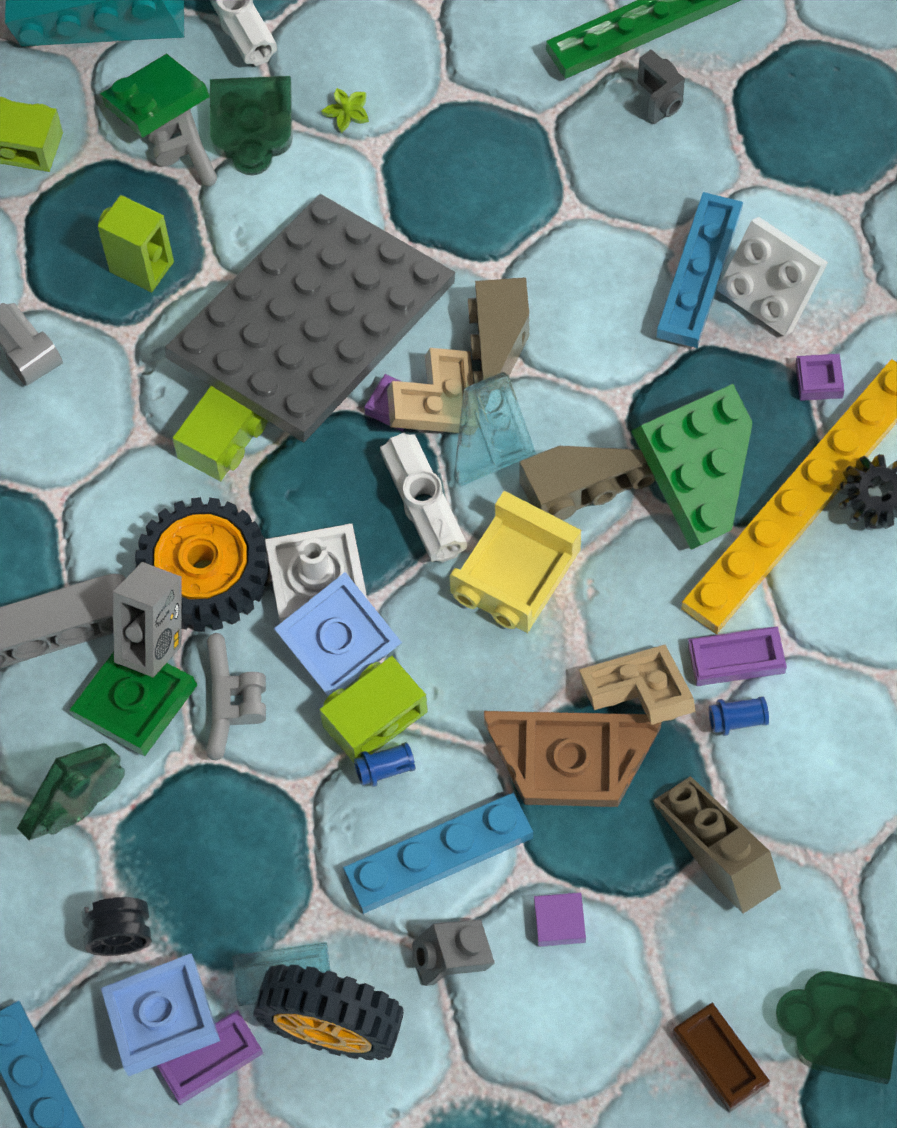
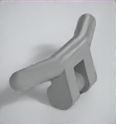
M191 109L148 134L149 141L155 144L153 153L158 165H173L181 156L189 154L201 182L206 186H212L216 183L217 175L201 143ZM180 132L181 136L170 139L173 134Z
M213 633L207 639L212 675V724L206 753L210 759L219 760L225 754L230 725L259 724L266 720V705L261 702V694L266 691V676L260 672H245L239 676H230L225 638L219 633ZM243 695V703L231 705V696Z

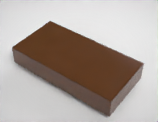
M713 1002L673 1028V1035L729 1113L769 1086L770 1080Z

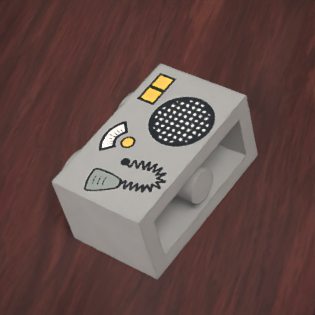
M141 562L113 591L115 663L154 677L181 648V576Z

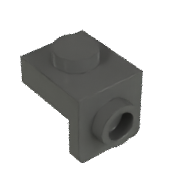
M650 49L639 58L638 84L651 94L649 98L648 119L653 124H656L665 116L670 117L674 115L682 106L685 78L678 73L672 62L668 59H662Z
M481 919L432 924L412 943L414 964L420 971L425 986L435 985L445 975L486 971L495 964Z

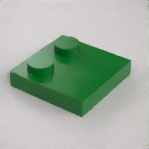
M167 53L130 76L118 79L110 88L100 93L105 107L142 138L210 97L205 83Z
M113 651L69 710L75 719L145 757L195 690L197 683L193 676L168 663L154 677L115 663Z

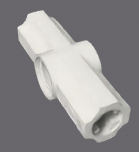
M210 0L219 16L222 30L231 37L245 63L258 66L268 62L270 57L277 51V45L255 8L253 0Z
M402 433L390 438L385 445L380 447V453L404 502L406 516L414 523L432 562L440 561L443 563L456 558L461 551L467 548V543L443 494L441 480L433 473L415 434L406 435ZM421 494L432 496V498L426 501L414 499Z

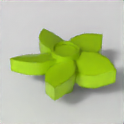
M336 88L334 92L336 104L328 105L321 110V113L326 117H337V126L341 133L347 129L351 120L359 124L369 122L367 113L363 108L367 97L366 92H354L348 97L343 90Z

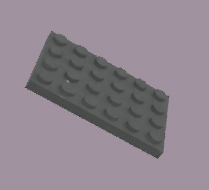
M320 193L165 346V358L304 443L454 284L456 272Z

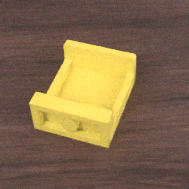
M503 491L495 503V517L462 568L460 570L454 568L449 575L450 591L454 598L465 607L471 609L478 607L490 613L493 619L503 627L508 629H515L516 627L528 633L580 552L581 530Z

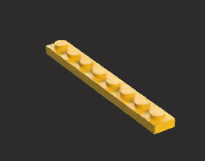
M891 359L685 597L681 606L684 612L715 634H718L838 493L836 490L837 485L841 482H847L843 475L844 469L848 466L856 467V460L862 456L868 458L897 424L896 361Z

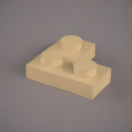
M429 348L425 355L427 384L392 381L387 389L390 427L473 434L477 429L478 418L470 351Z
M666 645L579 669L582 686L594 710L638 698L651 725L696 712L694 698Z

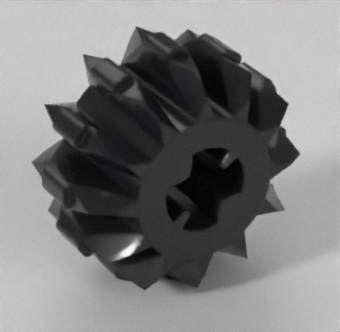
M878 454L872 462L866 456H862L856 460V467L848 466L844 469L843 475L847 482L838 484L836 490L841 494L848 495L847 499L839 503V508L846 510L852 507L854 512L850 516V523L855 524L864 517L866 530L875 529L878 523L885 529L894 525V517L897 518V461L886 468L884 455ZM879 488L882 496L871 497L868 489Z

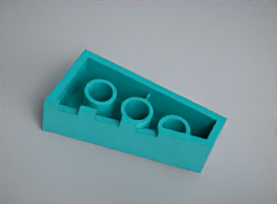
M6 0L5 24L21 47L185 38L184 0Z

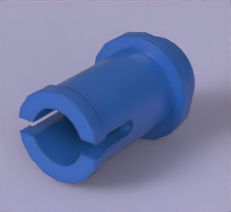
M764 696L757 699L725 703L723 699H718L716 705L708 707L712 732H721L723 736L729 735L730 730L769 725V711Z
M407 742L373 754L364 751L361 757L354 759L355 770L362 786L370 783L371 787H375L379 780L408 771L412 772L416 769L414 757Z

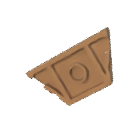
M484 711V724L525 805L618 807L659 733L662 723L651 725L646 714Z

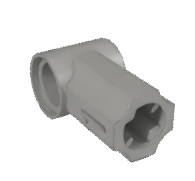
M15 303L0 304V347L6 353V358L13 371L25 386H28L63 364V360L50 338L43 331L38 333Z

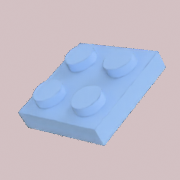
M346 572L274 628L327 696L338 689L347 688L359 678L360 674L369 665L379 662L402 644Z
M192 954L185 955L101 988L122 1065L128 1077L220 1041Z

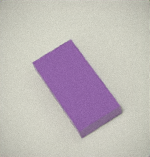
M778 626L688 640V649L696 686L786 673L787 665Z
M238 1010L215 1023L220 1038L219 1042L157 1065L179 1105L263 1055L262 1048Z

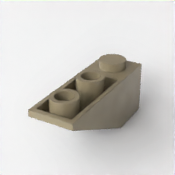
M526 277L475 281L476 298H468L469 324H478V334L470 335L472 360L481 361V371L473 372L475 397L484 398L485 413L492 412L529 338V303Z
M560 445L519 461V482L530 504L561 520L571 517L576 510L591 504L603 505L621 492L631 488L643 489L656 480L641 450Z
M691 776L653 800L656 808L716 888L743 914L782 889L770 850Z

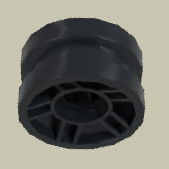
M132 897L108 898L93 902V910L89 911V907H84L81 911L82 923L84 927L88 928V932L84 935V946L88 953L100 956L131 954L145 949L152 942L151 930L149 926L145 925L149 918L148 904L142 899Z

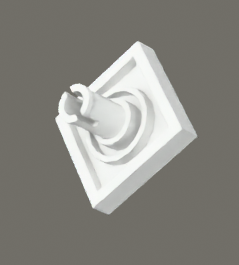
M757 217L751 220L717 291L783 336H786L793 332L828 262L762 218Z
M353 524L265 539L280 623L344 572L347 573L367 598Z

